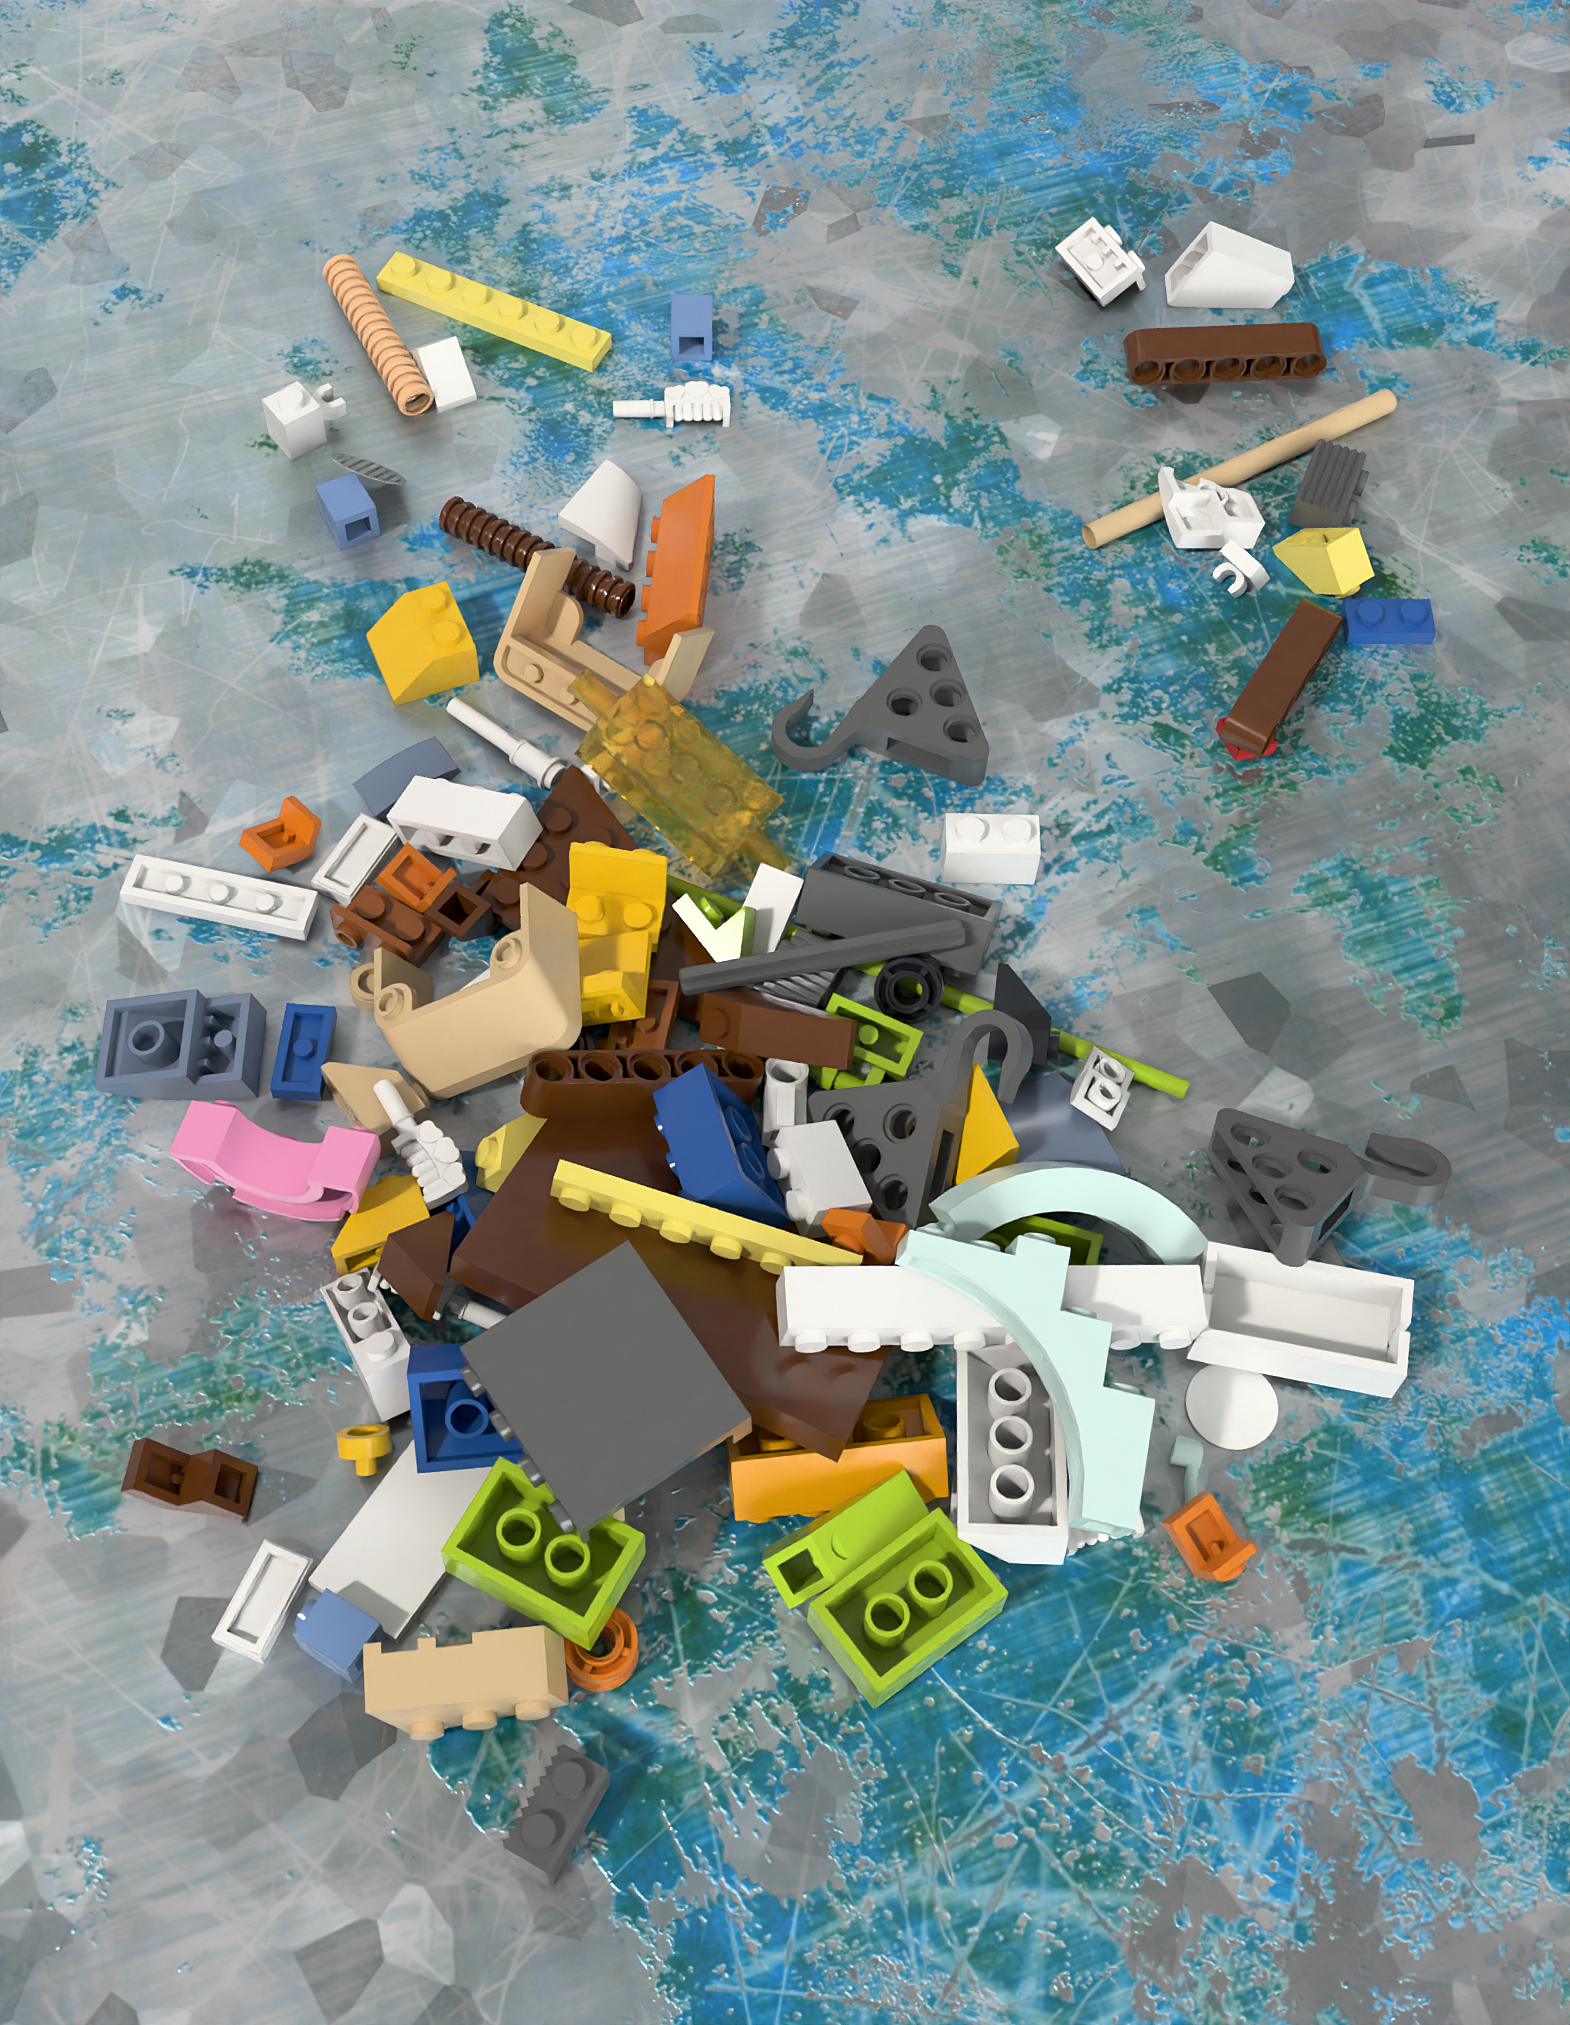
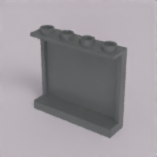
M629 1240L459 1347L466 1363L464 1367L459 1369L465 1383L476 1398L483 1393L486 1394L495 1408L494 1411L488 1414L493 1426L505 1443L513 1438L516 1440L525 1454L517 1461L535 1489L543 1483L555 1500L547 1507L556 1523L565 1535L575 1530L583 1544L590 1540L588 1530L728 1437L733 1443H736L752 1432L751 1415Z

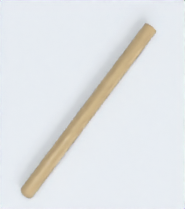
M1382 389L1182 481L1197 486L1201 477L1213 481L1223 488H1228L1315 448L1317 441L1320 439H1324L1325 442L1331 441L1392 413L1397 406L1396 396L1391 390ZM1160 491L1083 525L1082 536L1086 545L1090 549H1095L1165 517Z

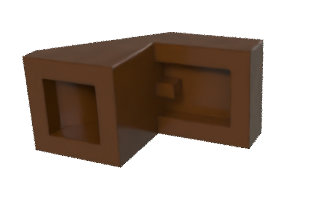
M487 869L469 889L454 880L424 912L425 918L460 942L497 934L504 925L494 920L492 904L480 897L496 873Z
M146 1437L135 1440L133 1443L121 1492L164 1509L242 1519L247 1516L258 1466L217 1449L189 1455Z

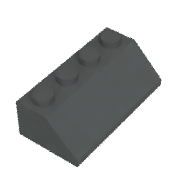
M825 851L808 868L794 922L806 925V930L817 936L832 937L834 933L851 938L959 919L962 921L965 930V944L924 952V954L933 958L938 965H941V970L944 973L954 977L968 978L969 974L977 976L983 966L1003 903Z

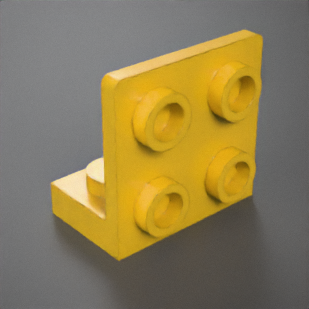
M589 841L584 844L572 842L569 851L570 890L566 907L577 914L578 940L647 930L652 936L651 952L657 953L666 905L668 858L647 849L628 851L610 848L608 845L596 841Z
M647 930L578 940L582 1027L645 1018L652 936Z

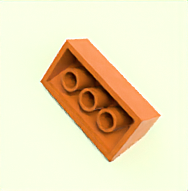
M706 474L665 498L662 504L661 518L653 517L651 543L657 544L656 551H648L646 577H651L652 582L651 585H643L641 611L647 612L646 620H638L636 646L644 647V665L652 666L657 660L665 658L675 633L703 627L715 531V475Z

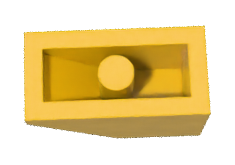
M412 1173L405 1176H387L379 1180L375 1186L366 1188L357 1211L354 1214H350L331 1248L339 1278L366 1267L368 1269L375 1267L381 1258L390 1233L430 1217L420 1187L417 1184V1179Z

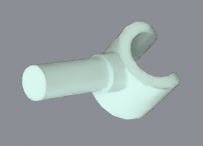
M1178 1435L1172 1444L1169 1463L1185 1467L1183 1479L1186 1504L1198 1495V1470L1201 1465L1204 1448L1198 1440Z

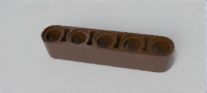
M1307 322L1146 328L1131 332L1123 341L1129 378L1137 385L1307 379L1319 375L1327 366V358L1320 331L1316 325Z
M1302 599L1229 712L1221 729L1219 739L1261 758L1330 649L1344 617Z
M727 1049L542 1051L533 1055L529 1061L520 1094V1104L528 1114L543 1119L654 1117L658 1114V1110L652 1093L703 1063L745 1104L752 1108L765 1073V1064L758 1056L737 1053Z

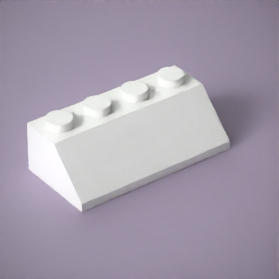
M986 1344L985 1347L974 1351L956 1350L957 1538L1008 1563L1063 1565L1069 1538V1526H1067L1066 1449L1051 1397L1031 1360L1023 1350H1009L1005 1344Z

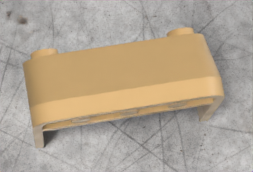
M569 546L534 551L494 654V668L498 677L506 684L609 746L629 735L659 726L688 694L715 630L706 626L675 633L665 658L653 663L645 679L577 639L583 625V610L575 598L562 591L577 550Z
M528 882L520 885L521 929L504 936L494 946L490 958V978L433 1002V976L383 947L374 950L375 1022L413 1083L416 1082L424 1093L434 1100H445L528 1066L531 1057L538 1052L566 1051L576 1042L580 1035L582 1013L577 914Z

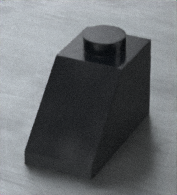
M998 963L993 1009L1017 1019L1026 1027L1033 1043V1057L1028 1071L1046 1073L1048 1060L1057 1061L1060 1032L1051 1031V1016L1009 964ZM1002 1030L990 1032L987 1054L988 1066L1002 1068V1062L1007 1054L1008 1042Z

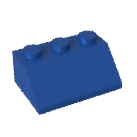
M703 1063L697 1065L652 1093L658 1110L654 1120L670 1148V1151L666 1153V1159L682 1186V1189L678 1191V1197L774 1228L785 1227L792 1222L786 1213L785 1201L776 1179L771 1177L768 1171V1153L765 1145H762V1136L753 1110Z
M465 1343L410 1347L407 1380L417 1474L493 1467L499 1456L517 1465L519 1464L517 1460L525 1455L514 1438L505 1443L493 1426L488 1414L494 1411L495 1408L486 1394L483 1393L476 1398L462 1378L459 1369L464 1367L466 1363L459 1347Z

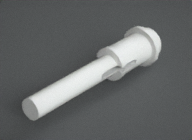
M457 697L449 702L447 706L449 714L510 755V763L535 778L539 788L553 791L568 769L565 767V762L562 758H552L528 739L518 740Z

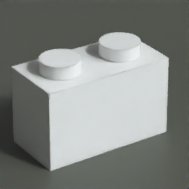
M945 814L941 839L942 882L1034 885L1041 856L1039 815Z
M836 1120L781 1127L767 1154V1167L771 1177L777 1180L785 1198L786 1213L789 1219L795 1222L802 1237L812 1239L828 1236L820 1222L830 1207L864 1213L868 1212L873 1202Z

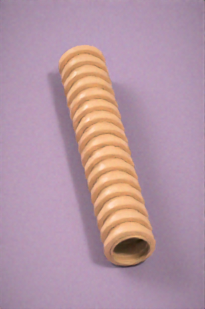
M348 254L334 256L328 260L323 268V277L332 290L334 297L338 300V304L343 309L353 330L362 342L383 382L388 387V391L393 396L399 410L407 416L423 413L431 406L434 400L433 392L428 386L427 381L423 378V374L418 369L413 357L398 335L396 328L387 316L386 311L377 299L356 260Z

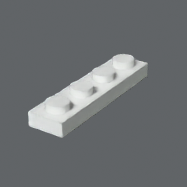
M140 854L135 855L120 891L124 903L306 941L320 903L318 891Z

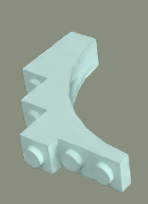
M920 1227L916 1231L909 1230L898 1244L895 1264L934 1277L978 1304L1007 1330L1031 1360L1049 1393L1065 1441L1070 1480L1067 1526L1117 1538L1135 1531L1156 1399L1140 1396L1139 1389L1128 1384L1109 1383L1106 1387H1103L1113 1323L1098 1320L1097 1314L1088 1309L1069 1307L1065 1311L1061 1310L1071 1248L1055 1244L1056 1240L1051 1236L1041 1233H1026L1024 1236L1018 1235L1005 1249V1253L1000 1252V1247L994 1243L972 1240L967 1244L948 1239L946 1232L936 1228Z

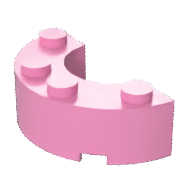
M192 1100L168 1153L185 1170L205 1184L212 1185L216 1178L235 1188L232 1198L240 1202L290 1218L329 1222L342 1220L347 1210L352 1214L357 1211L380 1156L381 1145L376 1133L361 1126H351L350 1129L329 1126L323 1142H300L290 1135L274 1134L261 1128L247 1119L237 1106L229 1102L215 1100L212 1104Z

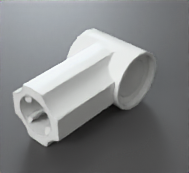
M769 1058L766 1061L761 1098L763 1107L762 1145L768 1146L771 1149L781 1127L806 1124L808 1064Z

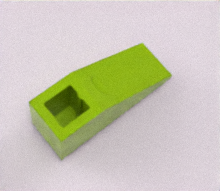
M904 1468L764 1548L762 1563L787 1607L791 1610L839 1582L929 1515L930 1511Z

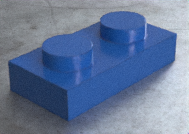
M1344 598L1340 608L1341 616L1344 617L1342 624L1345 644L1432 645L1436 635L1430 599Z
M286 1003L270 1086L273 1098L322 1102L325 1083L320 1066L330 1060L337 1022V1012L334 1006Z

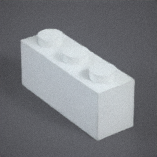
M417 775L414 776L386 816L404 845L408 842L417 850L516 871L543 830L533 811L532 804L519 794H505L487 790L477 785L471 787L451 783L442 778L432 779Z

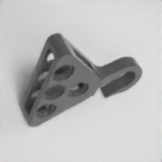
M935 625L924 626L866 693L855 702L842 722L823 744L810 748L801 747L793 743L787 736L788 731L798 725L813 705L814 689L809 690L795 702L782 707L773 719L771 734L772 750L780 762L797 771L814 772L825 769L853 745H862L874 753L969 787L980 785L985 778L989 745L946 634L942 628Z
M985 1009L977 1011L966 1017L956 1028L943 1067L936 1076L928 1079L818 1091L809 1097L806 1104V1112L813 1123L836 1120L871 1197L872 1204L884 1221L905 1224L908 1230L914 1231L917 1228L939 1221L928 1204L951 1188L967 1112V1094L976 1046L982 1037L989 1032L996 1030L1004 1032L1008 1042V1050L1002 1062L997 1098L1012 1105L1021 1080L1028 1072L1033 1057L1031 1036L1020 1021L999 1010ZM854 1121V1127L849 1133L850 1125ZM916 1121L915 1130L909 1136L910 1128L912 1124ZM881 1155L880 1164L875 1170L876 1160ZM908 1191L907 1201L901 1207L902 1197Z
M1224 1108L1218 1111L1207 1150L1208 1159L1273 1255L1280 1263L1289 1267L1303 1266L1364 1197L1375 1196L1412 1206L1431 1205L1443 1198L1452 1173L1450 1162L1440 1151L1415 1139L1397 1138L1371 1132L1365 1154L1398 1166L1412 1168L1425 1177L1403 1174L1372 1163L1356 1155L1347 1145L1232 1108ZM1251 1137L1259 1140L1262 1146H1249ZM1239 1162L1246 1173L1233 1170L1228 1163ZM1316 1162L1320 1164V1167L1318 1169L1302 1163ZM1252 1192L1261 1193L1268 1205L1256 1202L1249 1194ZM1282 1224L1284 1226L1282 1235L1275 1232L1271 1225Z

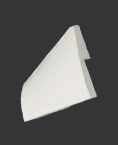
M605 459L558 514L559 526L595 544V556L629 572L633 568V551L638 534V516L641 513L642 492L622 469Z
M1161 467L1158 473L1160 496L1166 522L1176 548H1223L1232 538L1243 549H1253L1265 521L1251 494L1234 488H1223L1215 482L1201 477L1196 486L1175 479L1173 476L1174 468Z

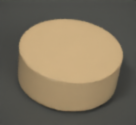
M374 961L358 966L349 978V990L353 1002L359 1008L366 1011H374Z

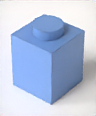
M671 294V360L712 361L713 295Z
M355 472L330 479L325 483L315 486L320 515L341 551L381 536L376 506Z
M328 1588L325 1589L318 1600L312 1598L303 1606L294 1623V1627L297 1629L293 1636L299 1648L352 1684L356 1682L364 1671L363 1644L376 1642L383 1644L386 1640V1635L380 1622Z

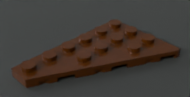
M572 764L536 814L543 830L516 871L499 868L480 896L492 904L494 920L513 931L521 929L520 885L526 882L566 907L570 890L569 851L572 842L584 844L589 841H596L615 849L628 851L639 849L582 771ZM668 887L657 953L651 952L649 979L680 982L679 970L682 968L714 963L716 961L673 908L672 905L678 900ZM682 992L676 1017L700 1029L704 993L684 995Z

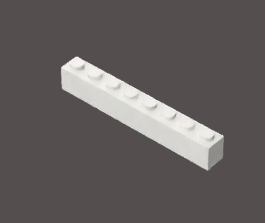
M1068 1265L1061 1310L1065 1311L1069 1307L1084 1308L1095 1312L1098 1320L1113 1323L1109 1345L1112 1349H1131L1139 1346L1141 1343H1160V1347L1164 1349H1179L1189 1346L1208 1325L1199 1265ZM787 1266L783 1268L776 1283L779 1346H795V1350L798 1352L813 1353L825 1350L827 1346L848 1345V1349L853 1352L874 1351L879 1349L881 1345H901V1349L904 1351L918 1352L928 1350L933 1345L953 1344L954 1349L959 1351L978 1350L985 1347L986 1344H1005L1009 1350H1022L1007 1330L972 1299L934 1277L902 1266Z

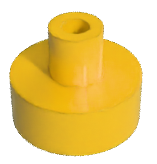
M384 1424L355 1425L344 1428L336 1433L338 1456L346 1460H355L356 1475L359 1476L377 1473L376 1458L386 1455L392 1450L390 1427Z

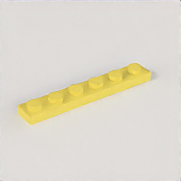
M398 251L395 252L376 277L377 287L381 291L592 373L612 346V336L608 332Z
M562 1159L559 1160L553 1178L550 1195L558 1197L559 1202L570 1209L588 1211L589 1208L608 1213L611 1220L623 1226L638 1227L642 1224L658 1229L661 1236L673 1242L689 1243L692 1240L708 1245L714 1254L723 1258L739 1259L742 1256L761 1262L760 1266L764 1270L773 1274L780 1275L783 1268L787 1266H861L863 1256Z

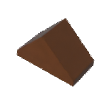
M448 1211L441 1212L390 1233L377 1267V1271L421 1319L432 1321L445 1286L455 1213Z

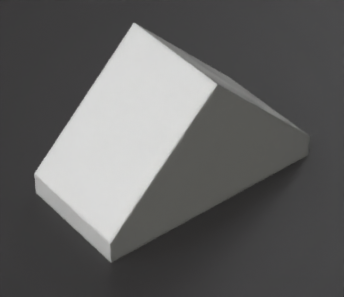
M456 336L442 338L408 350L433 392L434 400L432 403L438 413L477 400L476 392Z

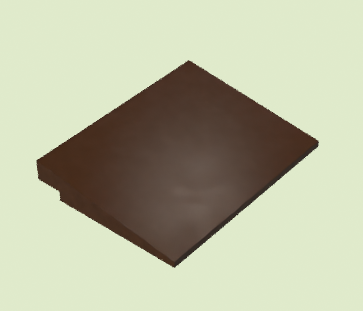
M654 1117L547 1119L454 1252L449 1279L517 1311L629 1240L751 1415L752 1423L838 1463L893 1345H881L879 1349L869 1352H853L848 1349V1345L827 1346L825 1350L813 1353L798 1352L795 1350V1346H779L776 1283L780 1275L764 1270L760 1266L761 1262L742 1256L739 1259L723 1258L714 1254L710 1250V1246L692 1240L689 1243L673 1242L661 1236L658 1229L642 1224L638 1227H627L611 1220L608 1213L589 1208L588 1211H577L562 1205L558 1197L550 1195L553 1178L560 1159L677 1197L678 1191L682 1189L679 1178L668 1164L666 1153L670 1151L667 1140L657 1128ZM765 1146L768 1153L770 1148ZM872 1204L867 1213H871L875 1220L884 1221ZM794 1221L785 1227L777 1228L801 1236ZM829 1236L811 1239L830 1246L833 1243ZM896 1257L894 1258L890 1266H899L895 1264Z

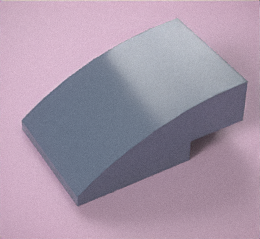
M198 989L107 1000L94 1087L99 1092L164 1100L209 1101L258 1097L267 1011L252 993L205 998Z
M1058 1072L1020 1084L1012 1105L997 1098L998 1092L994 1093L1020 1146L1015 1164L1037 1161L1071 1162L1126 1177L1127 1172L1099 1123L1070 1104L1073 1087ZM1063 1211L1043 1212L1033 1215L1046 1218Z

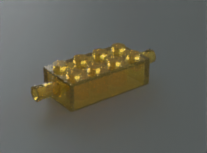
M585 669L581 673V677L578 676L568 687L567 692L574 695L598 717L596 724L586 733L575 755L709 878L713 879L737 852L740 855L743 852L746 853L759 866L761 863H764L781 871L793 861L794 858L792 856H789L763 832L765 829L764 823L785 799L648 673L624 696L619 695L616 697L588 669Z

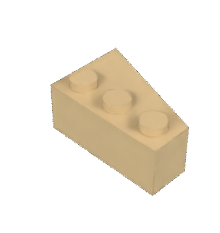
M545 1625L473 1632L471 1641L437 1647L436 1636L417 1638L418 1650L388 1652L382 1649L381 1642L363 1644L365 1713L409 1733L410 1738L413 1740L437 1739L444 1736V1729L461 1725L466 1730L489 1729L497 1725L498 1718L516 1715V1718L519 1720L541 1719L550 1715V1708L569 1705L564 1638Z

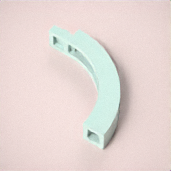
M1057 1161L1018 1163L974 1176L949 1189L928 1204L939 1221L923 1226L942 1230L948 1234V1239L968 1244L969 1241L978 1240L995 1228L1024 1216L1054 1211L1080 1212L1093 1215L1122 1233L1137 1248L1148 1265H1188L1205 1251L1208 1244V1239L1198 1226L1179 1207L1160 1193L1137 1181L1115 1173L1076 1163Z

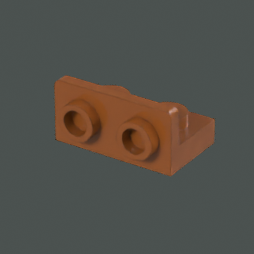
M367 883L346 908L335 904L330 910L334 934L348 948L355 950L359 947L374 957V950L383 947L419 969L445 938V931L426 919L425 916Z
M648 979L645 1018L611 1022L608 1036L603 1035L601 1037L598 1050H669L682 994L680 982Z

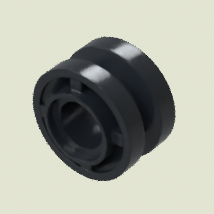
M924 953L888 959L880 970L874 984V996L881 1012L904 1024H917L928 1019L938 1008L945 990V979L940 966L933 958ZM903 977L916 979L922 987V994L915 998L905 997L900 993L897 981Z

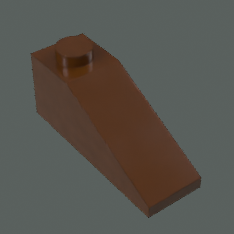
M739 986L704 993L699 1041L737 1053L846 1071L852 1069L858 1021Z

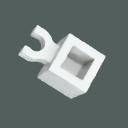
M296 381L261 399L268 433L291 461L327 442L324 426L325 420H336L348 414L346 402L341 397L335 400L333 387L329 383L319 387L311 396L301 383Z

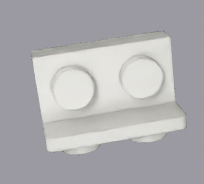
M1094 217L1055 247L1059 257L1103 307L1132 284L1140 292L1147 287L1141 274L1145 267L1139 257L1132 250L1126 254L1120 247L1123 243L1115 230L1110 225L1103 228Z

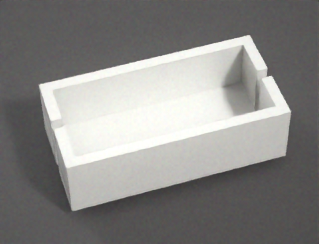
M1208 1241L1198 1264L1200 1266L1208 1325L1188 1346L1186 1359L1376 1396L1393 1397L1407 1377L1410 1332H1406L1411 1324L1414 1280L1307 1260L1301 1267H1289L1280 1263L1273 1253Z

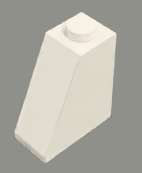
M1212 221L1205 226L1164 275L1168 305L1173 307L1271 309L1282 295H1286L1290 291L1294 283V273L1289 252Z

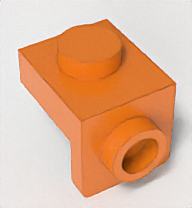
M295 796L284 798L279 818L243 830L239 845L271 873L312 857L321 828V820Z
M407 842L374 881L397 901L422 914L449 887L448 884L458 872L450 866L443 873Z
M830 1207L820 1222L832 1240L833 1247L863 1256L861 1266H890L897 1255L898 1244L909 1231L905 1224L875 1220L871 1213Z
M1199 1493L1161 1522L1195 1577L1220 1582L1230 1580L1246 1568L1245 1561L1258 1551L1252 1540L1238 1538L1211 1493Z

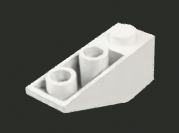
M366 1267L355 1273L341 1276L336 1281L319 1289L366 1391L382 1422L411 1409L407 1380L410 1346L378 1287L375 1292L367 1290L371 1274Z

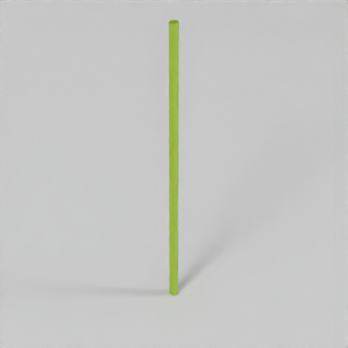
M667 874V887L676 898L680 899L686 893L697 895L701 899L707 896L719 908L723 916L729 919L743 907L742 903ZM790 923L784 938L791 941L798 928L807 930ZM818 936L828 942L835 941L827 937ZM880 960L849 967L877 977L887 961ZM903 977L897 981V986L919 995L922 994V987L916 979ZM946 984L940 1001L944 1005L970 1015L980 1010L993 1009L994 1004ZM1052 1027L1051 1031L1060 1032V1051L1084 1060L1085 1056L1095 1046L1133 1071V1080L1184 1099L1190 1081Z

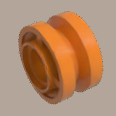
M617 1606L598 1638L609 1639L615 1645L609 1655L601 1658L590 1656L584 1650L585 1648L562 1636L565 1647L566 1673L576 1685L585 1690L593 1692L613 1690L624 1684L636 1668L639 1655L637 1629L630 1616Z

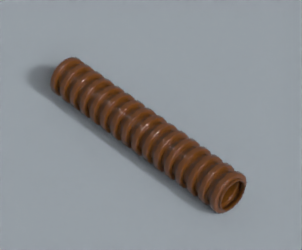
M454 496L448 500L439 516V529L442 532L451 533L456 539L462 538L464 543L468 545L473 544L476 549L484 550L490 556L496 555L498 560L502 562L507 561L510 566L518 567L524 573L527 572L534 551L555 549V545L552 542H544L542 537L538 535L532 536L528 530L521 531L518 525H510L506 519H498L497 515L493 513L487 514L485 509L481 507L476 508L473 503L465 502L459 496ZM575 555L562 588L570 596L576 595L579 601H587L591 607L599 606L600 611L603 613L610 612L611 616L615 619H620L628 613L636 596V586L630 581L624 583L622 577L618 575L612 577L610 571H601L598 565H589L588 560L584 558L578 559L577 555Z

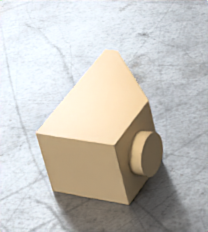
M327 1062L320 1066L326 1090L354 1126L365 1127L378 1135L381 1145L379 1160L395 1151L391 1141L400 1135L392 1127V1121L373 1090L375 1084L384 1079H391L409 1112L414 1115L416 1124L420 1125L428 1120L426 1110L431 1107V1104L426 1094L416 1082L409 1085L399 1071L336 1062Z

